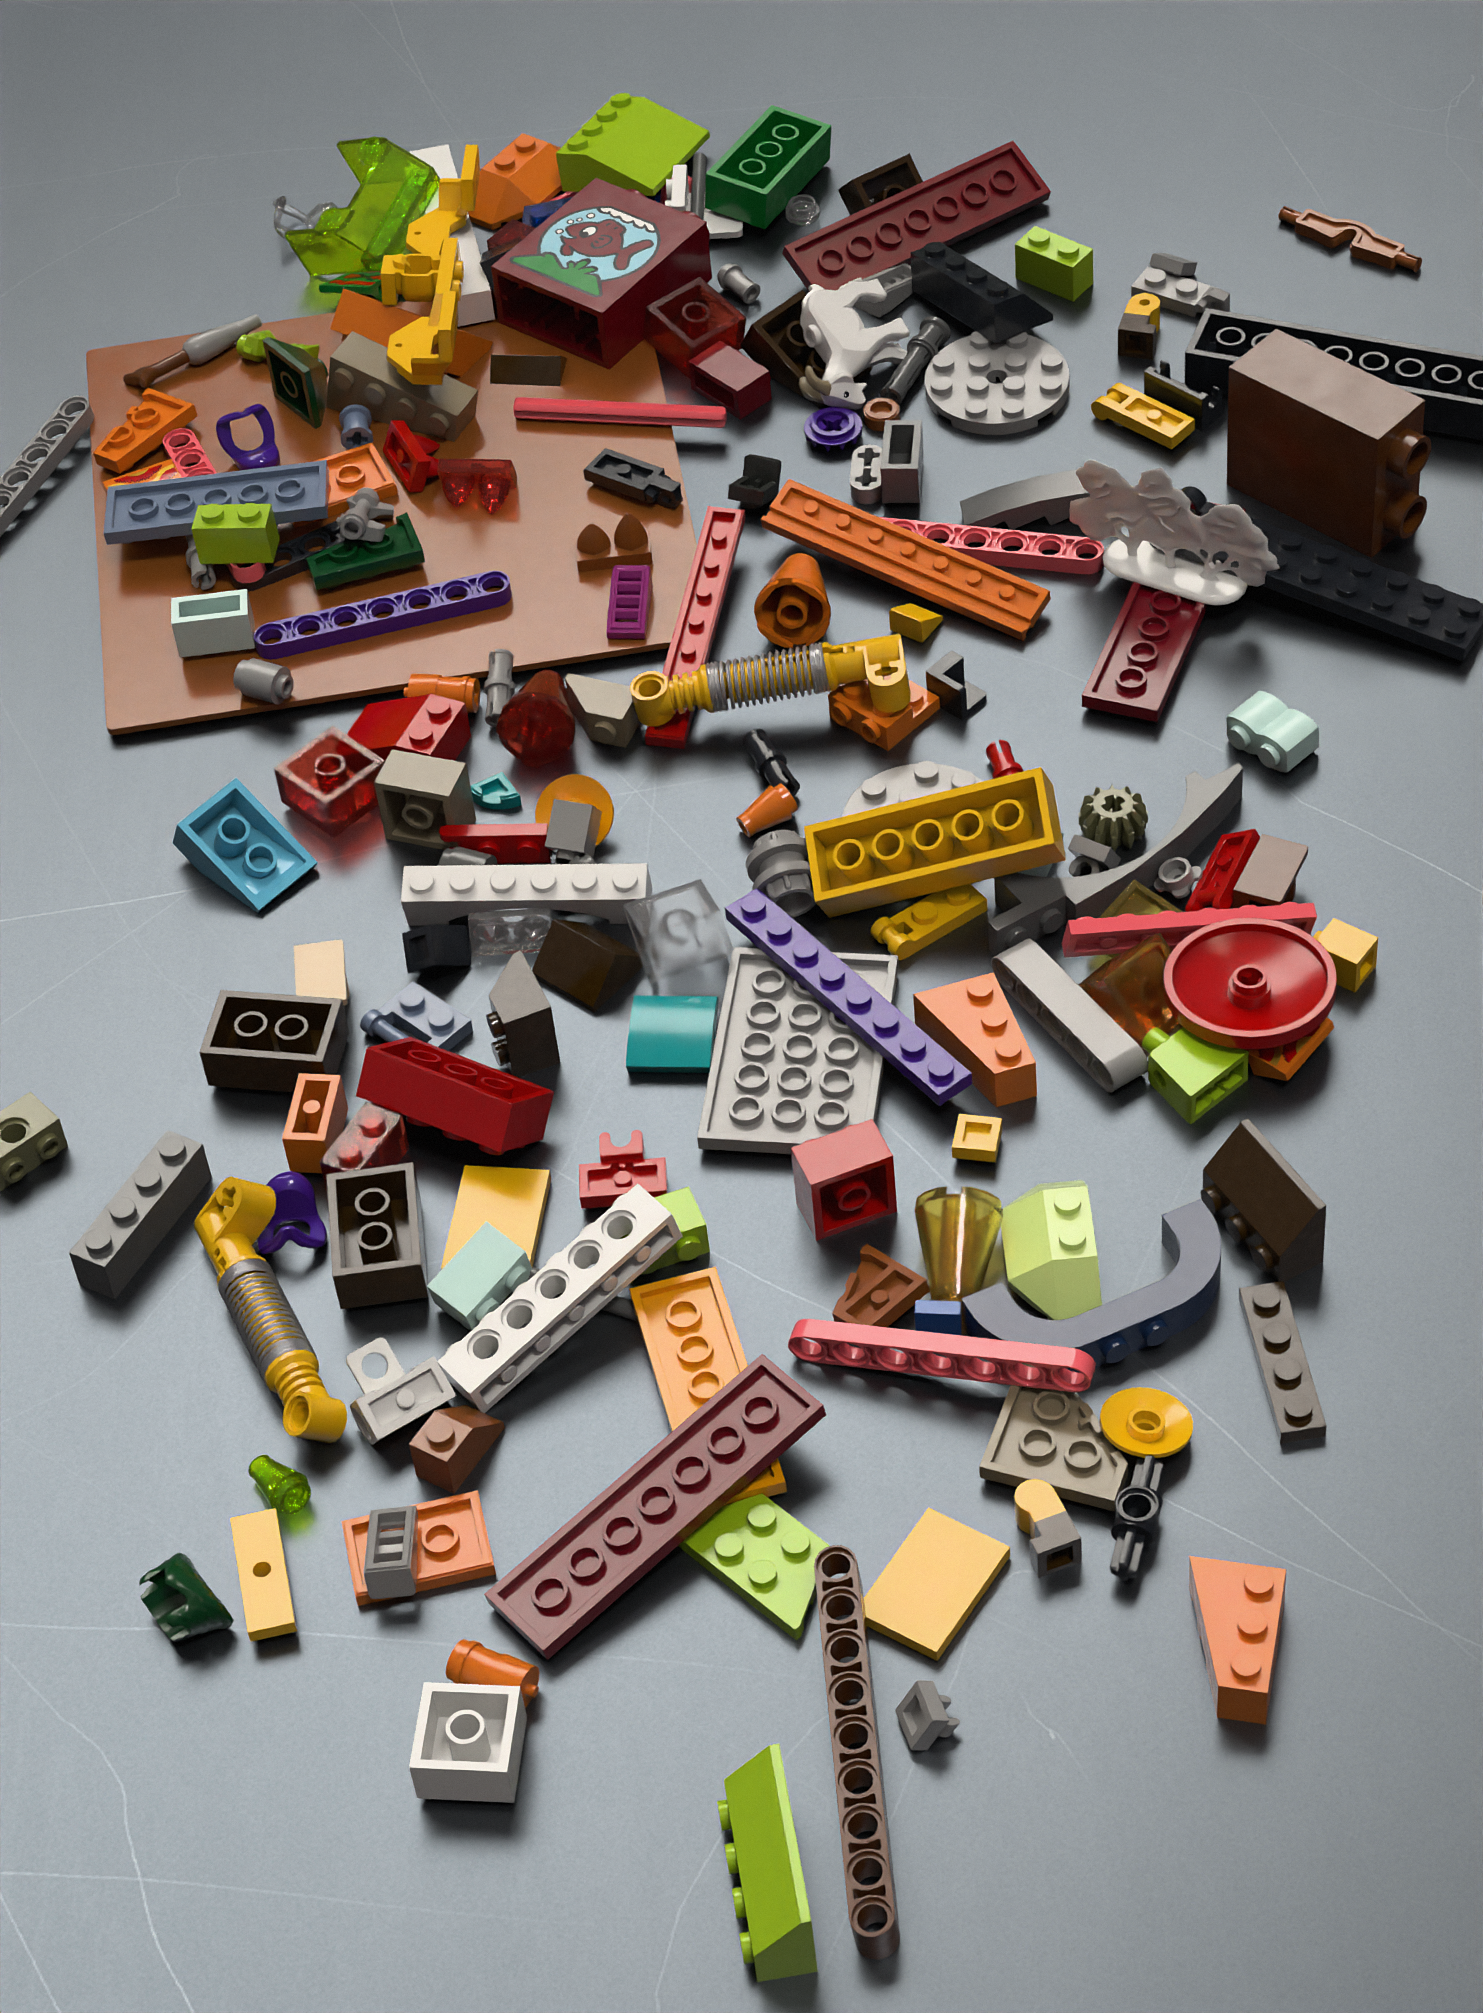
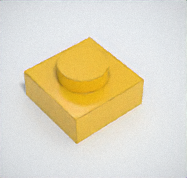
M959 1114L952 1144V1158L996 1162L1002 1134V1118Z

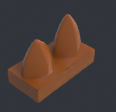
M628 512L618 523L615 532L605 533L597 525L589 523L579 536H574L578 572L611 569L616 565L653 564L649 528H644L641 522Z

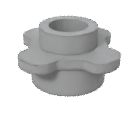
M1174 857L1168 859L1160 866L1158 871L1159 877L1154 881V886L1158 892L1167 891L1173 893V896L1177 899L1184 898L1189 894L1193 883L1202 878L1203 873L1199 866L1191 867L1187 859Z

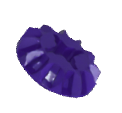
M841 407L824 408L811 414L805 421V437L807 441L812 442L814 448L825 446L827 451H830L833 447L843 450L845 444L854 445L856 444L857 437L862 436V421L858 414L852 410Z

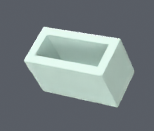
M247 589L171 598V625L179 657L201 656L204 654L255 648V621Z
M486 1221L427 1285V1288L436 1305L469 1331H472L479 1325V1322L486 1314L495 1311L511 1292H514L520 1284L527 1282L532 1266L526 1251Z

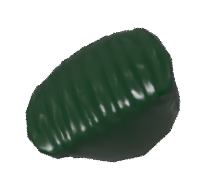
M177 1553L140 1578V1585L147 1581L153 1582L140 1597L169 1639L178 1642L195 1635L213 1630H223L232 1626L234 1619L225 1605L222 1604L199 1575L187 1555Z

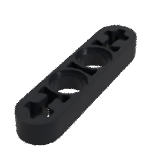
M334 521L279 545L274 562L265 563L267 571L256 582L241 583L233 577L231 572L230 577L233 586L237 590L247 589L248 592L254 591L309 570L306 558L343 541L356 543L360 540L341 538L340 527ZM315 546H324L320 550L309 552V549ZM281 560L290 561L289 563L282 566H273L275 563ZM245 563L240 568L250 567L255 563Z

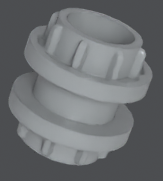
M776 830L761 836L755 841L753 850L749 853L745 862L748 877L754 882L752 891L756 888L759 889L790 917H796L811 910L816 903L806 839L799 837L795 831Z

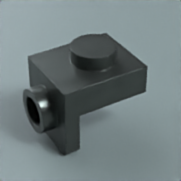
M753 454L745 456L743 476L729 484L728 499L740 501L742 507L757 509L776 498L779 492L781 461Z

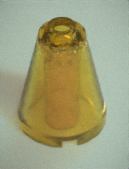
M947 1186L923 1192L916 1198L914 1212L931 1300L961 1302L962 1298L982 1289L1003 1220L1001 1201L993 1194L973 1187L962 1186L961 1194H947Z

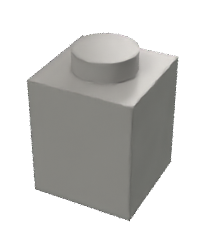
M554 799L545 847L556 853V859L570 862L576 855L583 857L589 854L593 858L602 811L590 804Z

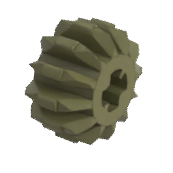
M1111 784L1108 790L1096 787L1093 795L1084 796L1082 807L1078 814L1079 825L1085 838L1105 846H1111L1114 852L1118 846L1123 845L1131 849L1134 840H1142L1146 823H1148V811L1141 798V794H1132L1129 786L1121 790L1115 789L1113 784Z

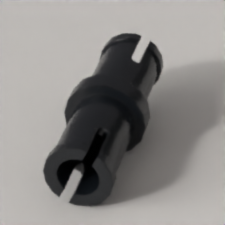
M757 729L760 739L755 730L748 732L743 738V745L755 760V769L762 778H767L772 787L781 783L792 796L796 795L800 789V784L786 766L787 759L784 754L774 748L763 729Z

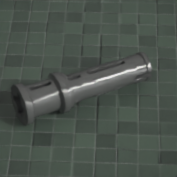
M934 316L923 319L920 324V332L917 336H913L907 344L906 356L881 390V398L892 399L898 405L902 403L924 366L929 364L932 358L938 354L940 345L945 344L949 340L951 331L946 322Z

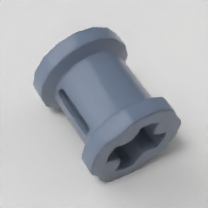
M358 404L345 407L339 415L340 425L344 429L340 436L342 446L349 450L373 443V434L369 429L372 417L368 408Z

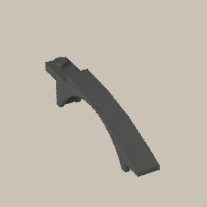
M1237 763L1206 780L1196 771L1186 775L1185 803L1171 831L1147 853L1120 867L1076 877H1040L1018 872L995 877V903L1004 913L988 920L989 950L996 956L1026 939L1034 941L1048 933L1055 932L1061 926L1067 924L1068 920H1076L1086 916L1103 918L1136 898L1154 884V881L1159 877V868L1165 861L1174 857L1186 858L1226 818L1242 797L1243 767Z

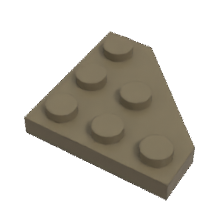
M1022 1363V1364H1024V1365H1026V1366L1036 1368V1367H1034V1366H1032V1365H1030V1364ZM1011 1385L980 1463L979 1473L980 1478L1018 1487L1026 1480H1043L1054 1488L1059 1498L1115 1512L1116 1498L1122 1491L1128 1475V1463L1120 1451H1116L1101 1430L1099 1419L1089 1404L1082 1401L1077 1392Z

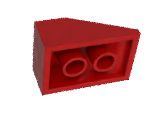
M433 694L367 704L333 752L332 759L339 763L377 773L382 769L392 749L455 761L471 738L466 704Z

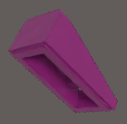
M616 565L613 567L606 630L607 638L645 639L653 589L649 566ZM618 620H637V622H618Z

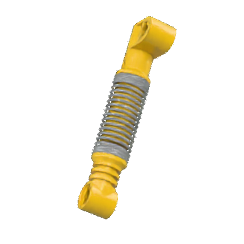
M900 633L833 646L828 642H819V644L815 643V645L810 644L809 650L804 645L802 651L797 646L795 653L790 647L788 654L785 649L782 650L781 655L777 650L774 655L769 651L767 656L762 653L761 659L757 654H755L754 660L750 655L747 657V661L744 657H741L740 663L736 658H734L733 664L729 659L726 661V665L722 660L719 665L715 661L714 663L700 665L697 671H692V677H689L688 673H683L682 678L679 679V675L676 674L673 675V680L671 681L668 676H664L662 673L647 671L636 676L630 683V693L638 720L647 726H660L667 723L675 715L676 709L679 710L680 714L685 713V708L687 707L689 712L695 711V706H698L699 710L704 709L709 713H717L722 710L725 712V710L728 711L729 709L727 699H730L731 708L734 710L736 703H738L739 708H742V702H745V706L748 707L749 701H752V705L755 706L756 700L759 699V703L762 705L763 698H766V702L769 704V697H772L773 701L776 702V696H779L780 700L783 701V695L785 694L787 699L791 698V693L797 698V692H800V695L804 697V691H807V694L810 696L812 689H814L815 694H818V692L825 693L826 691L836 690L840 684L867 679L873 705L879 711L889 713L902 710L911 700L909 678ZM891 675V679L884 680V676Z
M234 1177L226 1178L218 1186L194 1221V1228L218 1274V1291L263 1381L270 1391L278 1394L282 1401L285 1431L294 1437L325 1443L336 1442L344 1432L347 1422L345 1404L341 1400L329 1396L318 1375L319 1362L302 1326L296 1318L272 1268L265 1258L257 1255L252 1246L274 1215L276 1208L275 1192L270 1186Z

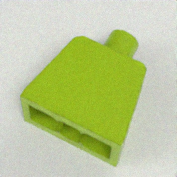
M1155 1027L1145 1035L1142 1041V1048L1150 1053L1148 1056V1079L1150 1084L1189 1124L1194 1123L1248 1080L1249 1052L1246 1049L1225 1047L1208 1042L1192 1034L1184 1027L1171 1037L1158 1027Z

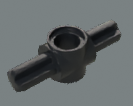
M1146 1455L1145 1458L1137 1459L1131 1485L1123 1488L1115 1501V1518L1111 1535L1116 1544L1109 1568L1111 1573L1118 1576L1120 1580L1127 1581L1128 1578H1135L1137 1576L1144 1548L1151 1546L1158 1535V1519L1163 1503L1158 1489L1164 1466L1162 1461L1155 1459L1153 1455Z

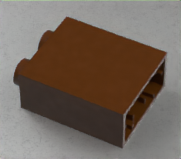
M1275 329L1229 366L1226 484L1372 558L1396 536L1403 539L1412 536L1421 525L1426 514L1427 500L1419 495L1420 472L1424 468L1431 452V440L1423 435L1425 400L1287 333Z

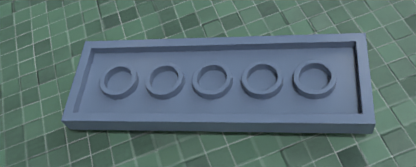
M327 460L110 486L107 491L104 523L106 544H129L135 541L192 535L191 528L198 505L272 504L276 525L328 518L329 468Z

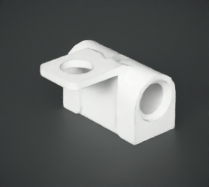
M384 1338L375 1339L350 1353L346 1358L349 1369L364 1393L362 1397L350 1404V1410L358 1428L370 1444L378 1442L457 1396L434 1356L415 1366L409 1373L405 1374ZM376 1353L383 1356L387 1363V1371L383 1377L371 1379L364 1374L362 1361L366 1355Z

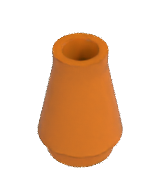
M780 783L775 787L768 786L741 815L736 817V821L744 834L750 838L760 831L792 819V814L798 810V806L788 789Z

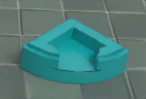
M503 772L470 786L473 802L482 807L509 809L522 805L520 794Z

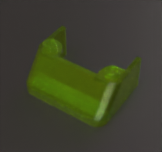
M373 136L364 139L339 141L336 146L360 183L351 202L345 208H329L325 210L314 229L286 231L284 235L310 276L381 271L384 255L402 254L406 247L408 225L424 215L439 188L440 177L431 165L385 137Z

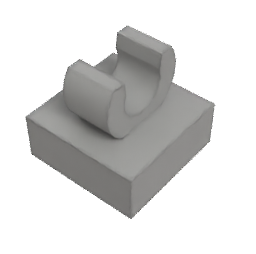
M1074 834L1068 847L1070 852L1076 857L1069 866V873L1073 877L1080 876L1081 870L1088 866L1092 867L1091 874L1103 872V869L1117 868L1121 860L1110 847Z
M917 1680L895 1710L911 1750L927 1751L938 1736H950L960 1724L958 1718H948L946 1709L952 1703L951 1699L948 1696L938 1694L934 1681Z

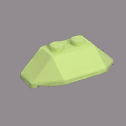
M1083 1180L1038 1184L999 1211L1008 1286L1033 1308L1046 1315L1048 1320L1068 1319L1102 1305L1098 1256L1088 1188Z

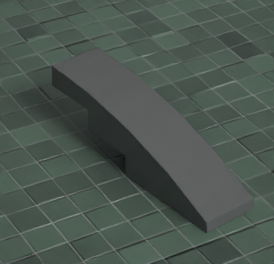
M1076 470L1036 476L999 486L960 501L964 525L989 528L1005 521L1009 529L1013 530L1043 516L1046 517L1050 526L1070 518V501L1090 497V493L1081 485L1076 475Z

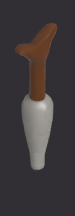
M254 314L243 320L194 335L186 340L181 351L153 365L125 374L123 381L127 385H141L142 388L146 389L156 378L186 363L201 365L228 349L238 341L241 335H246L261 327V319L257 314Z

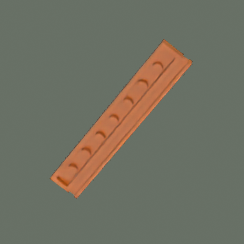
M791 479L787 480L769 506L770 511L767 515H763L761 518L762 528L1022 641L1026 638L1028 629L1034 626L1051 600L1050 591Z

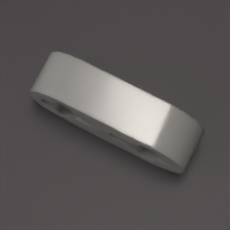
M863 445L853 451L850 470L851 498L859 504H873L882 498L880 471L882 448L879 446ZM871 462V466H866V463ZM864 483H870L869 486L864 487Z

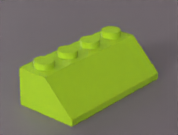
M773 1744L766 1747L724 1779L727 1799L717 1801L722 1831L732 1829L734 1843L724 1844L729 1875L739 1873L741 1887L732 1888L736 1918L747 1917L749 1932L739 1933L744 1964L754 1963L757 1982L818 1972L812 1922L779 1744Z

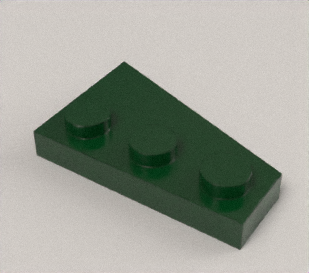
M406 512L396 517L397 524L385 529L383 540L380 542L360 540L354 543L343 541L306 558L316 590L335 588L342 583L357 579H370L381 573L396 569L405 570L416 564L424 563L423 549L408 513Z

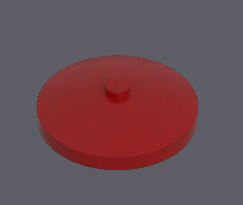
M1237 918L1219 921L1202 927L1177 944L1169 955L1164 969L1165 1001L1178 1023L1203 1040L1231 1048L1263 1049L1281 1046L1298 1040L1312 1032L1326 1019L1333 1008L1336 997L1337 976L1335 964L1325 947L1307 932L1287 923L1270 919Z

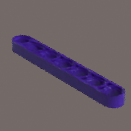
M488 571L269 622L261 625L254 632L256 650L259 656L264 659H278L500 607L509 602L512 597L510 579L502 571ZM492 586L503 587L501 590L496 592L485 591L487 588ZM462 594L466 596L464 599L456 601L448 599L454 595ZM419 603L429 604V606L423 609L411 608ZM381 612L392 613L390 616L385 618L374 617L376 614ZM343 621H355V623L350 626H338V624ZM308 629L318 630L312 635H301L303 631ZM270 638L281 639L279 642H276L274 644L263 643L265 640Z

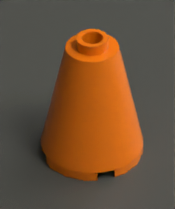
M797 553L789 556L756 598L754 614L760 633L770 642L784 648H793L794 644L800 645L805 643V646H809L824 636L830 624L831 608L820 567L817 561L810 555Z

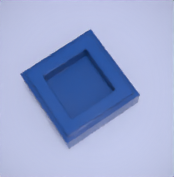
M915 1301L916 1331L962 1336L961 1302Z

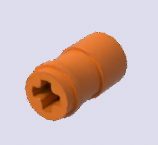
M412 673L408 687L404 688V697L433 694L464 702L467 714L476 713L480 703V683L478 679L471 678V676L457 678L443 677L436 674Z
M460 1640L448 1659L446 1677L453 1681L454 1684L520 1686L525 1708L539 1691L537 1685L540 1672L537 1666L506 1653L500 1654L483 1647V1644L475 1640Z

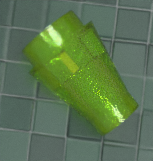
M260 1455L251 1462L248 1469L249 1476L255 1480L272 1509L276 1508L279 1513L295 1514L306 1506L311 1496V1488L307 1477L303 1473L274 1461L268 1455Z

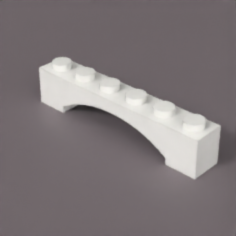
M647 863L404 866L401 904L409 926L449 925L450 920L469 914L524 908L584 913L608 919L610 924L651 923L653 887Z

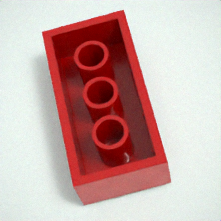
M413 1037L367 1047L356 1093L357 1097L370 1101V1106L373 1109L382 1112L401 1113L407 1116L406 1120L411 1124L437 1127L443 1130L442 1134L447 1138L459 1141H473L479 1144L481 1151L494 1155H502L504 1151L524 1148L527 1144L543 1140L554 1091Z

